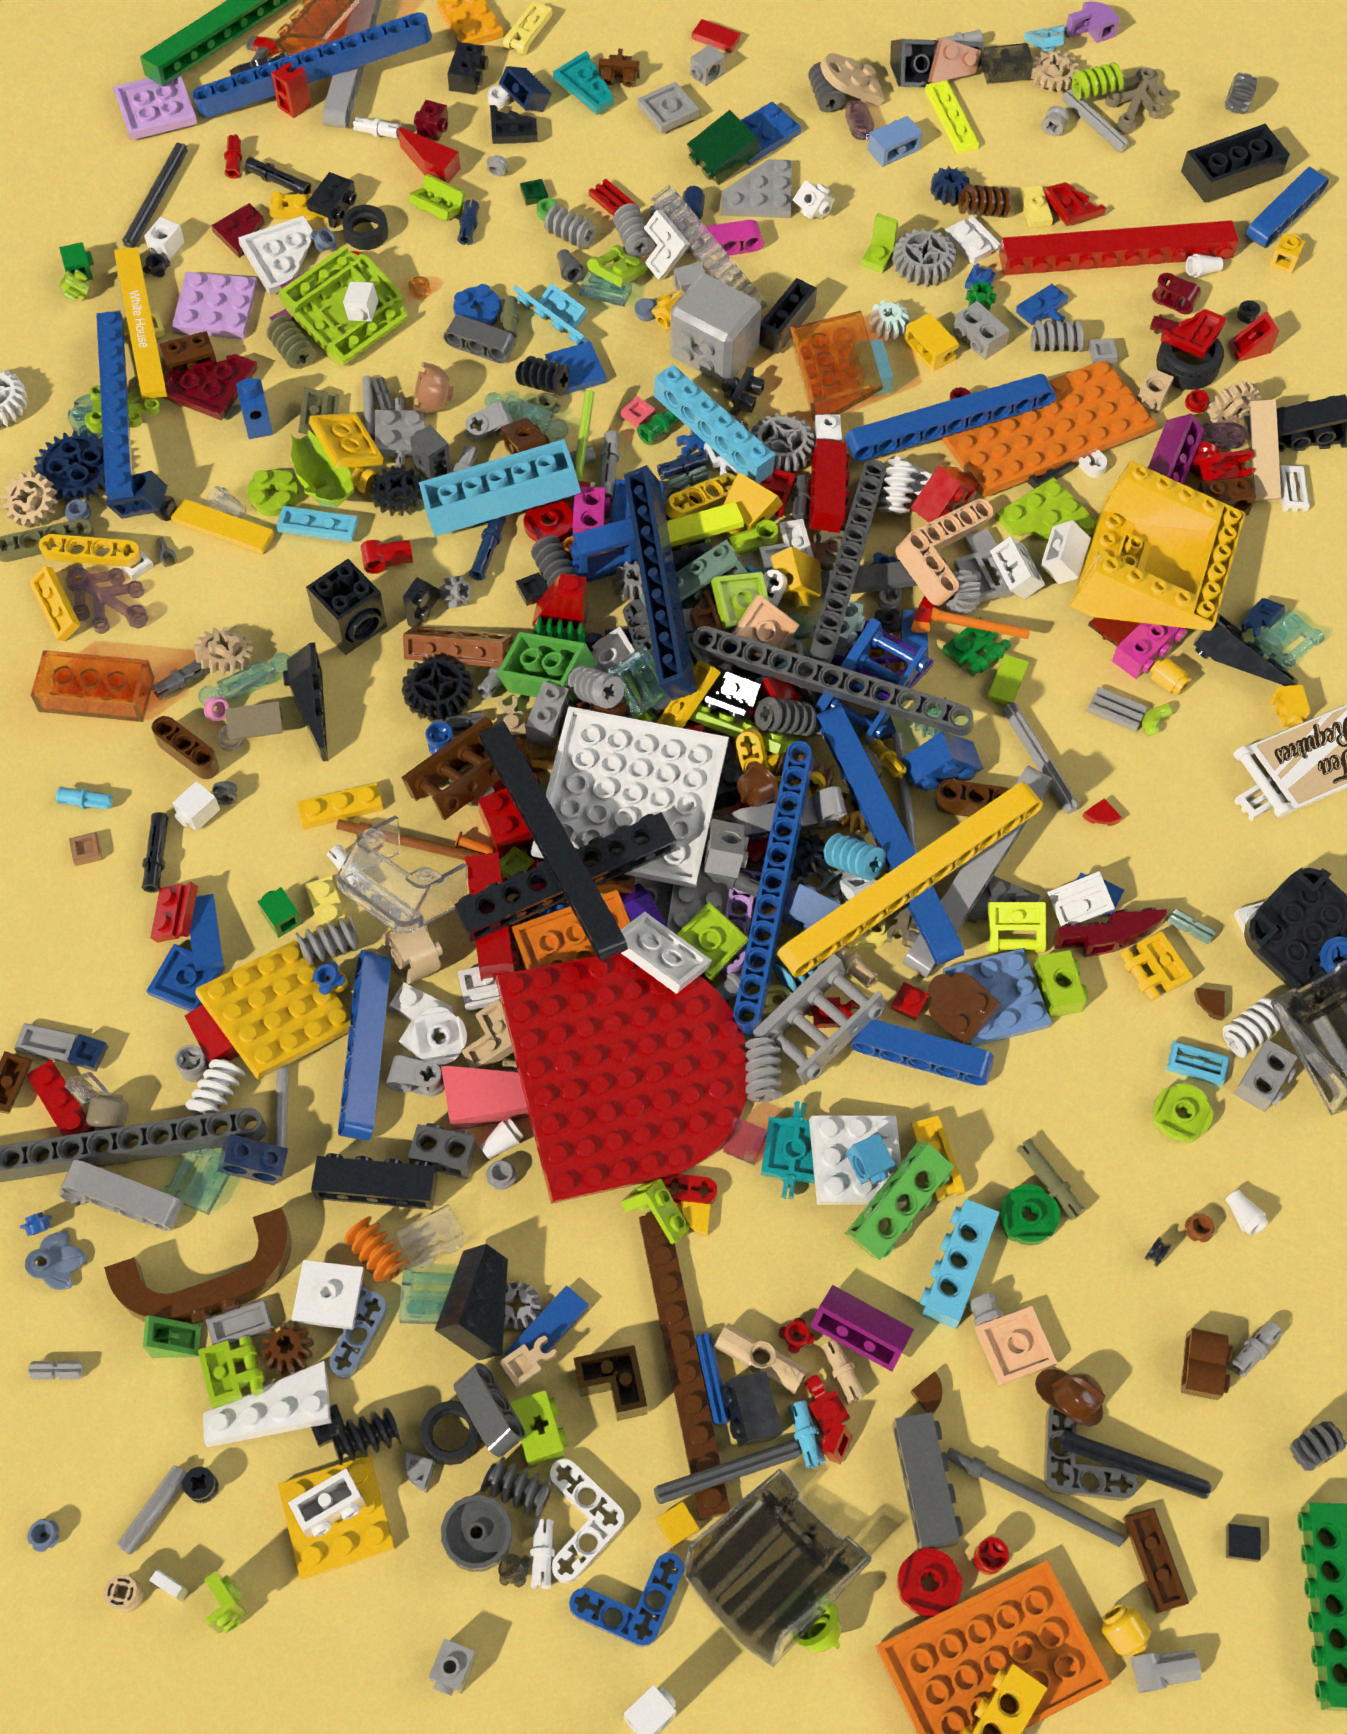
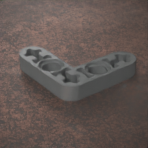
M1050 1406L1046 1413L1044 1482L1047 1488L1058 1494L1116 1501L1130 1499L1136 1493L1138 1487L1134 1474L1117 1468L1076 1464L1074 1453L1068 1451L1066 1454H1058L1053 1450L1052 1441L1055 1438H1061L1063 1430L1069 1429V1432L1076 1434V1422L1066 1417L1063 1421V1430L1052 1431V1428L1057 1429L1059 1427V1416L1054 1415L1057 1409ZM1067 1460L1068 1464L1063 1463L1061 1466V1474L1067 1477V1480H1064L1060 1486L1057 1485V1480L1052 1478L1051 1475L1057 1472L1058 1462ZM1092 1473L1096 1475L1099 1480V1487L1095 1490L1087 1489L1082 1482L1084 1474ZM1105 1475H1109L1107 1482L1113 1483L1120 1480V1477L1124 1478V1483L1129 1484L1130 1488L1121 1493L1120 1487L1110 1485L1107 1488L1108 1492H1105Z

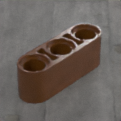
M161 716L154 720L151 728L156 742L161 749L202 779H211L218 774L219 764L214 750L169 716Z
M949 779L940 783L935 806L940 812L945 814L970 817L1004 794L1009 788ZM944 795H950L953 798H947ZM971 799H977L980 802H974Z

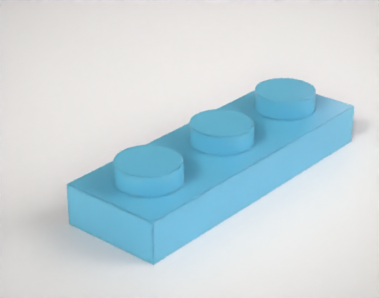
M283 506L277 523L278 532L353 543L358 518L352 515Z

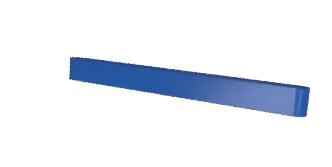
M416 12L199 86L193 91L192 97L202 117H213L274 96L275 90L271 72L277 71L286 63H292L291 70L287 71L290 73L299 67L305 69L307 83L309 84L428 43L432 39L426 14Z
M839 704L816 714V722L877 846L885 851L886 865L889 871H892L914 856L916 852L843 707ZM933 886L906 903L937 966L964 955L961 941Z
M803 741L793 742L787 749L734 1007L736 1024L745 1034H753L752 1031L763 1020L813 769L812 750L810 745ZM798 755L806 756V758L801 761H797L794 759ZM793 780L801 781L797 786L789 785ZM788 805L796 806L792 811L784 810ZM783 830L791 831V834L786 837L778 835ZM780 855L786 857L783 862L777 863L773 861L775 857ZM773 881L781 882L778 888L772 889L768 887ZM768 907H773L776 909V911L770 915L762 913L763 910ZM763 933L771 935L766 941H759L757 939ZM759 959L766 962L760 968L752 966V963ZM757 986L760 988V991L755 995H749L746 993L747 989ZM746 1013L755 1015L754 1019L750 1022L741 1021V1017Z

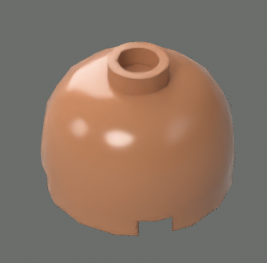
M422 362L421 366L425 370L418 373L414 399L418 398V406L413 405V410L431 414L442 409L446 400L451 401L454 387L449 386V377L441 367Z

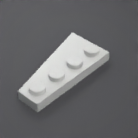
M325 1361L263 1387L264 1392L260 1395L254 1396L252 1393L244 1395L242 1400L203 1413L205 1445L212 1447L331 1423L328 1375Z

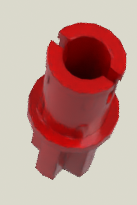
M237 134L227 137V150L224 153V159L226 160L225 175L228 178L236 179L240 176V162L243 156L241 153V139H239Z

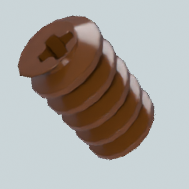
M967 184L963 187L958 200L960 214H965L966 211L968 215L976 213V215L981 216L984 213L988 217L991 214L993 217H998L1001 214L1002 218H1005L1011 209V194L1006 187H982L981 185Z

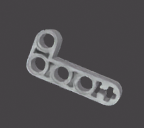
M835 786L822 789L813 797L806 799L801 832L831 827L847 815L840 787ZM776 803L760 807L742 808L732 813L734 823L744 825V836L748 837V841L768 838L770 836ZM788 805L784 810L792 811L796 806ZM783 830L778 835H786L791 833V831Z
M79 1160L72 1161L59 1192L61 1198L71 1203L84 1205L87 1201L169 1232L172 1231L183 1206V1201L172 1195Z

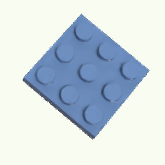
M1023 948L943 968L942 974L949 975L950 977L959 972L971 975L1003 1004L968 1044L969 1046L976 1047L1050 1028L1052 1024Z

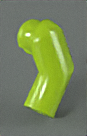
M1168 703L1145 712L1142 728H1145L1146 735L1157 734L1160 730L1158 726L1159 720L1172 715V710Z

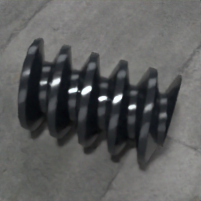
M528 356L518 364L515 377L519 385L562 396L566 393L569 386V367L566 364Z
M388 1407L382 1409V1418L375 1411H372L370 1413V1422L363 1415H360L358 1417V1426H355L351 1419L347 1420L345 1431L337 1423L334 1425V1433L331 1435L340 1466L343 1465L344 1454H347L351 1461H355L356 1450H359L364 1457H367L368 1446L370 1445L378 1453L380 1452V1442L382 1441L389 1449L392 1448L393 1437L401 1444L394 1416Z

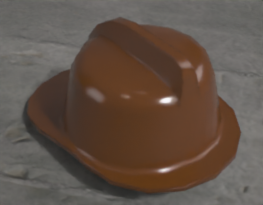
M756 761L750 762L745 772L737 781V789L742 803H748L755 807L776 803L779 792L778 783L774 775L763 764Z
M1056 1369L1044 1370L1037 1375L1035 1381L1036 1390L1040 1397L1050 1406L1082 1426H1096L1102 1420V1403L1106 1396L1100 1384L1093 1377L1084 1373L1070 1375Z

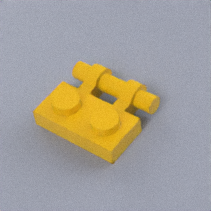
M1162 931L1137 944L1136 948L1140 953L1139 955L1134 956L1130 949L1120 954L1125 962L1124 967L1128 973H1133L1139 982V989L1142 993H1146L1151 1001L1161 996L1156 989L1157 985L1161 984L1168 993L1190 982L1193 978ZM1146 963L1154 973L1150 977L1142 968V965Z

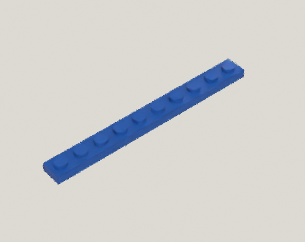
M121 310L96 313L106 495L108 500L134 497L123 316Z

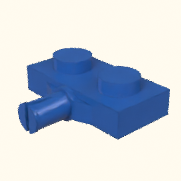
M1050 284L1018 304L1016 313L1031 325H1034L1037 320L1051 318L1054 322L1060 320L1063 323L1065 316L1061 315L1057 310L1067 304L1068 296L1056 286Z

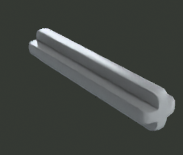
M176 1465L170 1469L118 1541L117 1546L130 1555L134 1553L183 1485L186 1471Z

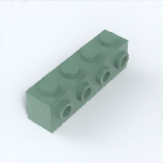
M727 539L676 572L682 609L694 608L702 598L705 590L709 589L711 597H714L711 583L714 577L748 573ZM643 594V595L640 596V599H641L642 603L644 604V606H645V608H646L645 599H644V594Z

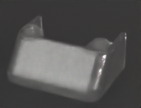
M395 815L358 835L337 874V887L342 893L392 930L405 934L411 933L455 909L454 904L468 894V865L463 863L444 874H440L430 867H421L409 874L390 860V858L400 853L399 818Z

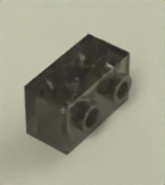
M1028 43L984 47L981 67L987 84L1029 80L1034 61Z

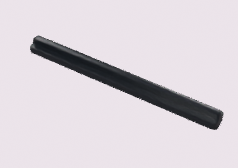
M178 142L172 149L122 239L125 247L134 248L188 152L187 146L184 143Z

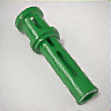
M670 410L665 411L663 414L656 413L651 421L637 427V433L645 444L651 445L654 443L655 438L661 434H667L671 429V425L680 419Z

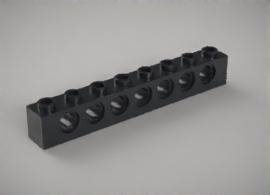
M662 812L655 815L647 814L639 822L631 826H620L613 834L604 838L602 836L595 837L588 842V845L575 849L583 863L590 859L598 862L593 867L585 865L595 885L598 886L676 851V839ZM639 837L649 839L645 844L637 843L635 840ZM614 848H620L624 851L620 855L610 853ZM544 860L536 868L527 872L519 871L505 882L492 883L478 894H467L454 905L458 918L471 943L563 902L566 898ZM538 882L546 884V887L542 890L532 888ZM511 894L521 896L514 902L507 900V897ZM487 905L494 907V910L490 913H482L480 911Z

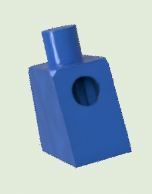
M246 378L238 382L236 386L248 438L254 439L273 435L261 379ZM259 411L261 417L253 419L251 412Z

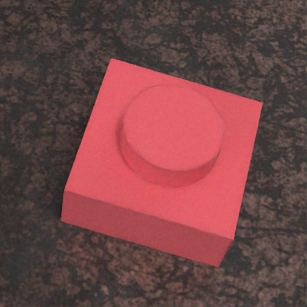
M639 396L621 410V417L636 428L641 424L649 422L653 415L656 414V409Z

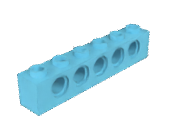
M672 364L655 376L654 397L733 468L758 484L773 474L776 454L675 365Z

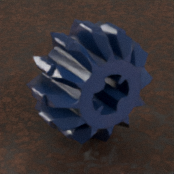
M948 166L946 170L939 168V171L934 173L932 177L931 194L934 195L935 201L941 200L942 205L949 203L953 206L955 202L958 203L963 187L970 184V178L966 176V171L959 172L958 167L951 169Z

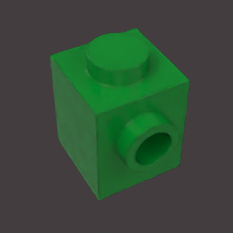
M83 242L59 247L66 272L68 271L73 274L75 270H78L86 275V281L93 280L90 267L94 265L91 251L85 250Z

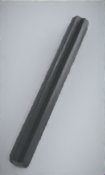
M792 1440L657 1485L654 1488V1494L657 1502L663 1504L796 1459L800 1456V1449L798 1443Z

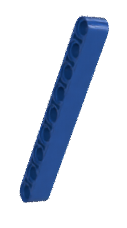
M1037 374L854 428L845 435L844 440L853 458L859 462L1046 407L1053 403L1057 396L1044 374Z

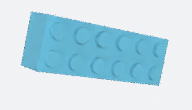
M565 439L419 482L426 513L434 536L448 534L455 530L471 527L475 524L498 519L505 515L521 512L525 509L545 505L549 502L581 493Z

